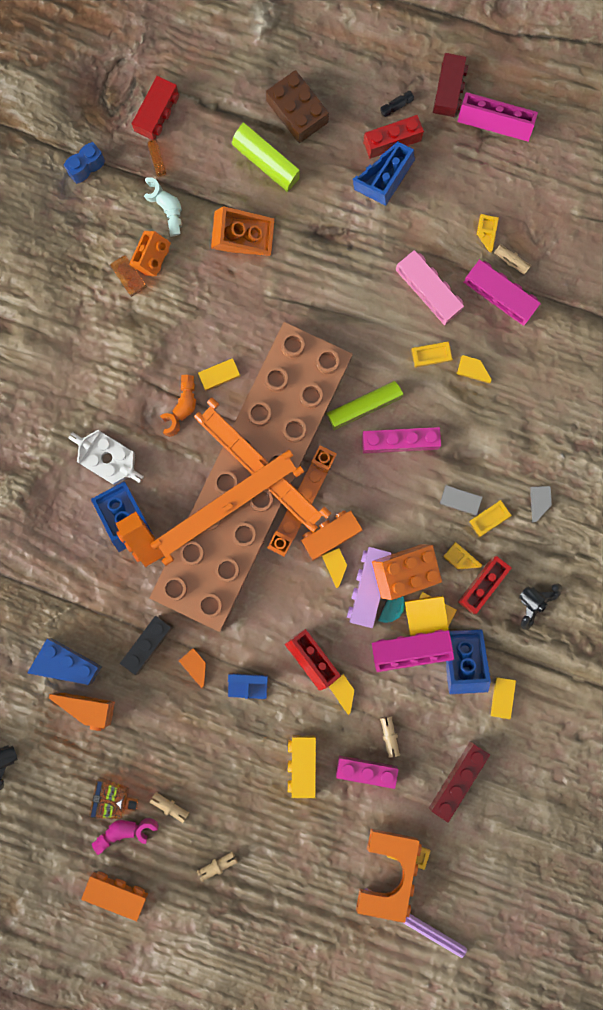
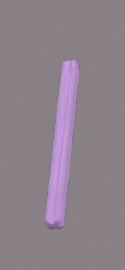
M411 914L409 918L406 917L404 924L457 956L461 958L465 956L467 952L465 946Z

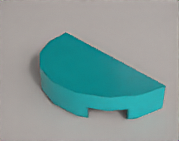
M402 596L394 600L387 599L378 621L388 623L398 619L404 612V597Z

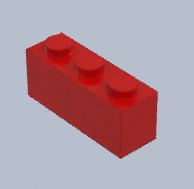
M156 76L132 122L134 132L153 141L156 136L161 134L163 123L165 120H168L173 103L176 104L179 99L176 84Z
M418 115L365 132L363 143L369 159L382 155L396 142L406 146L420 142L424 131Z
M492 557L458 603L472 614H477L512 567L499 557Z
M306 629L296 634L284 644L319 691L328 688L341 677Z

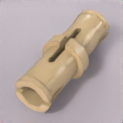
M502 244L494 252L509 267H514L523 275L531 266V264L521 259L516 252L513 253Z
M387 716L388 725L385 717L380 718L384 733L382 737L383 741L386 742L388 758L393 757L392 749H394L395 757L400 756L396 739L398 735L394 730L392 716Z
M158 792L154 794L150 803L163 810L165 815L169 814L181 823H184L190 813L176 805L174 800L170 801Z
M233 851L218 860H212L211 864L198 869V876L202 875L200 880L204 882L208 878L216 874L220 875L223 873V870L237 864L236 857L230 860L235 856Z

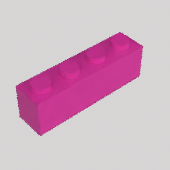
M466 92L457 122L529 142L538 112Z
M480 259L463 282L523 326L541 304L534 295L527 294L520 285L510 282L506 275L496 272L488 262H482Z
M440 427L363 431L362 433L363 454L438 450L441 447Z
M437 630L429 634L418 633L410 637L400 636L392 640L381 639L372 643L377 672L454 660L449 630Z

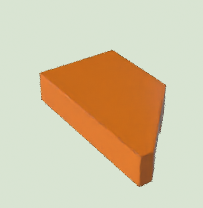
M193 648L179 662L198 685L203 688L205 684L206 662Z

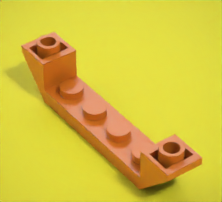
M321 445L298 488V491L311 504L316 498L337 453ZM287 510L267 547L283 557L288 552L302 525V522L289 510Z

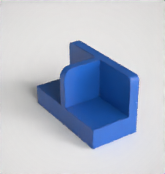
M228 674V697L245 699L267 698L268 675Z

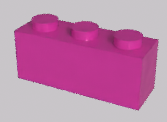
M339 756L336 769L337 779L395 789L398 775L397 766Z

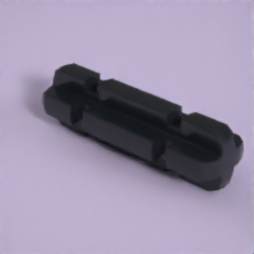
M407 91L403 96L400 95L390 101L389 104L383 105L380 108L381 114L387 117L391 112L394 113L404 107L406 103L409 104L414 100L413 93Z

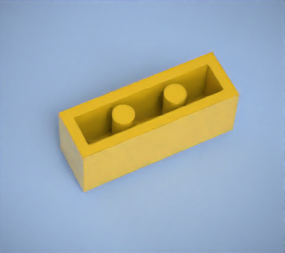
M292 735V740H288V752H292V760H288V772H292V780H288V792H292L291 798H315L316 736Z

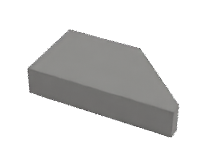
M551 486L530 487L532 523L537 522L552 505Z

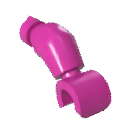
M152 818L143 819L139 825H136V822L120 819L110 824L109 829L105 831L106 834H101L91 845L99 855L111 845V842L114 843L123 838H134L135 835L141 843L146 844L148 835H145L142 830L150 828L152 831H156L159 825Z

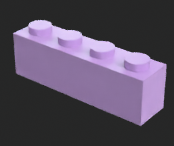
M368 547L367 551H363L361 562H364L363 569L358 570L356 578L359 581L358 588L353 590L351 599H354L353 607L349 606L347 613L350 623L373 628L381 595L372 561L391 555V552Z

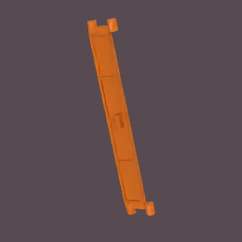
M213 398L208 400L207 403L210 407L203 415L198 412L194 416L251 474L269 463L215 411L219 403ZM284 477L267 488L312 532L318 528L315 523L322 516L327 519L332 514L325 506L318 511Z
M287 450L150 543L154 550L159 547L165 557L162 559L164 565L167 566L174 561L171 555L172 552L290 472H293L296 478L303 474L304 470L302 467L296 468L290 460L294 456L292 452Z

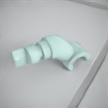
M146 178V183L149 187H155V190L152 194L146 193L144 195L145 199L149 202H157L164 209V213L167 214L169 219L170 237L179 235L180 227H182V222L179 218L182 209L178 198L163 191L156 179Z

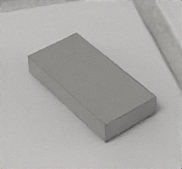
M446 485L440 504L476 516L482 497Z

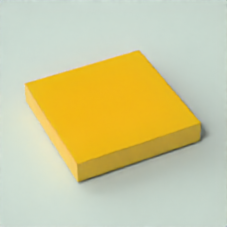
M443 595L405 601L410 636H415L418 633H434L437 630H449Z

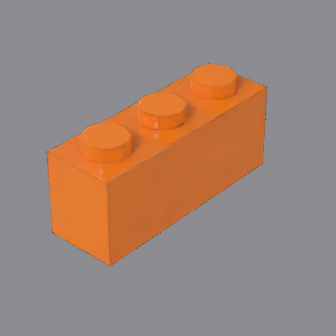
M344 510L335 515L337 519L332 522L329 520L319 525L320 529L316 532L310 530L302 535L304 539L301 542L312 561L362 532V528L351 510L349 512Z
M137 512L116 523L119 530L116 532L122 543L126 541L124 543L130 553L132 552L137 562L141 561L147 567L164 557L159 547L155 550L152 548L150 543L156 540V538Z
M98 871L97 873L93 872L90 876L81 900L137 922L148 893L139 886H128L125 881L110 879L107 874Z

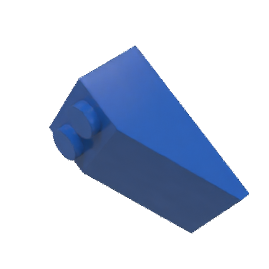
M125 481L91 499L118 552L126 549L124 544L126 541L122 543L116 532L119 531L116 526L117 522L137 512L151 531Z
M483 629L449 631L454 660L446 661L449 694L488 692L491 679Z

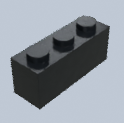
M155 616L120 664L134 675L139 674L173 629V626L161 617Z

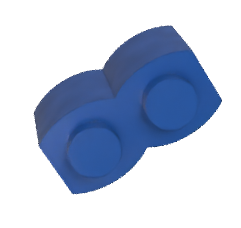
M94 142L83 146L78 154L70 156L65 161L64 167L69 176L78 184L86 180L91 172L99 170L104 165L105 159Z

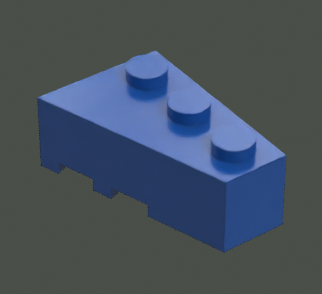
M396 142L380 156L379 160L373 165L370 164L361 175L352 179L354 190L386 206L415 161L414 149Z
M48 638L27 673L90 685L94 682L102 666L55 639Z

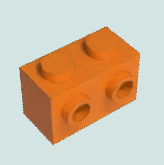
M144 231L129 265L146 276H157L161 270L162 262L169 252L171 242L155 231Z

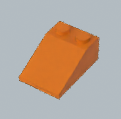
M223 206L214 212L211 248L232 253L270 256L274 218Z
M64 692L49 694L50 700L82 724L90 726L91 730L101 731L111 725L115 701Z

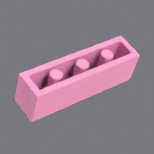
M414 250L397 264L396 271L444 326L462 311L464 307L462 299L450 291L451 288L447 282L441 281L437 271L426 264V259L421 253L418 254Z

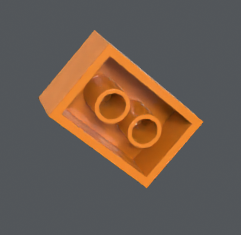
M420 544L372 561L382 599L394 600L442 583L433 545Z

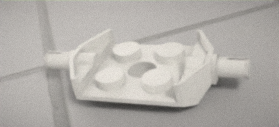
M97 430L84 438H81L74 432L71 433L72 436H69V439L79 446L77 462L113 485L124 481L128 477L133 478L138 483L143 480L144 476L134 470L135 453L101 431ZM109 453L112 455V461L106 464L103 462L102 457Z

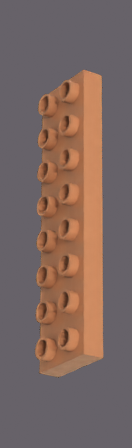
M283 322L233 428L268 462L290 450L294 455L290 460L298 468L307 454L352 360L353 354ZM224 446L189 517L252 475ZM290 472L284 478L292 484L296 476L293 472ZM265 489L172 552L171 555L174 561L164 567L149 599L221 632L282 503L268 489Z

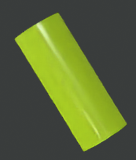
M244 122L241 124L233 137L232 145L288 192L300 179V170Z
M393 381L327 412L326 416L335 431L402 399L404 394L399 385Z

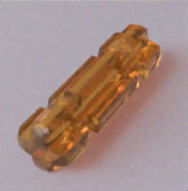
M156 140L148 141L147 144L158 177L166 175V169Z

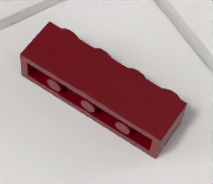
M469 742L429 806L431 812L449 823L490 757V754L474 743Z

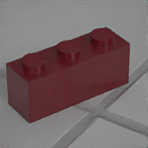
M450 53L444 54L433 107L434 114L454 117L456 110L460 111L462 99H459V94H463L465 82H462L463 76L467 75L469 65L465 64L467 57Z

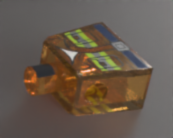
M99 777L96 780L89 818L121 819L124 816L125 809L137 810L138 799L128 797V787Z

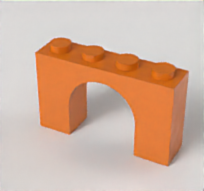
M370 829L367 850L397 859L402 867V879L394 890L387 893L359 889L356 906L358 914L405 923L406 917L409 918L411 912V905H408L409 898L413 897L415 887L412 881L413 876L416 877L418 872L416 858L420 856L422 844H419L417 838Z

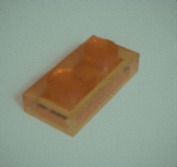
M124 255L111 263L110 267L132 297L147 286L135 268L129 265L130 261Z

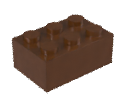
M296 70L266 90L267 103L298 143H301L329 123V112Z

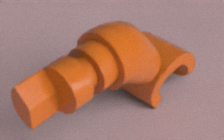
M181 375V391L183 393H181V398L178 399L177 405L172 410L173 414L165 413L160 416L165 422L172 421L171 427L163 431L165 436H175L180 430L179 420L183 421L196 408V399L194 398V393H192L195 391L194 376Z

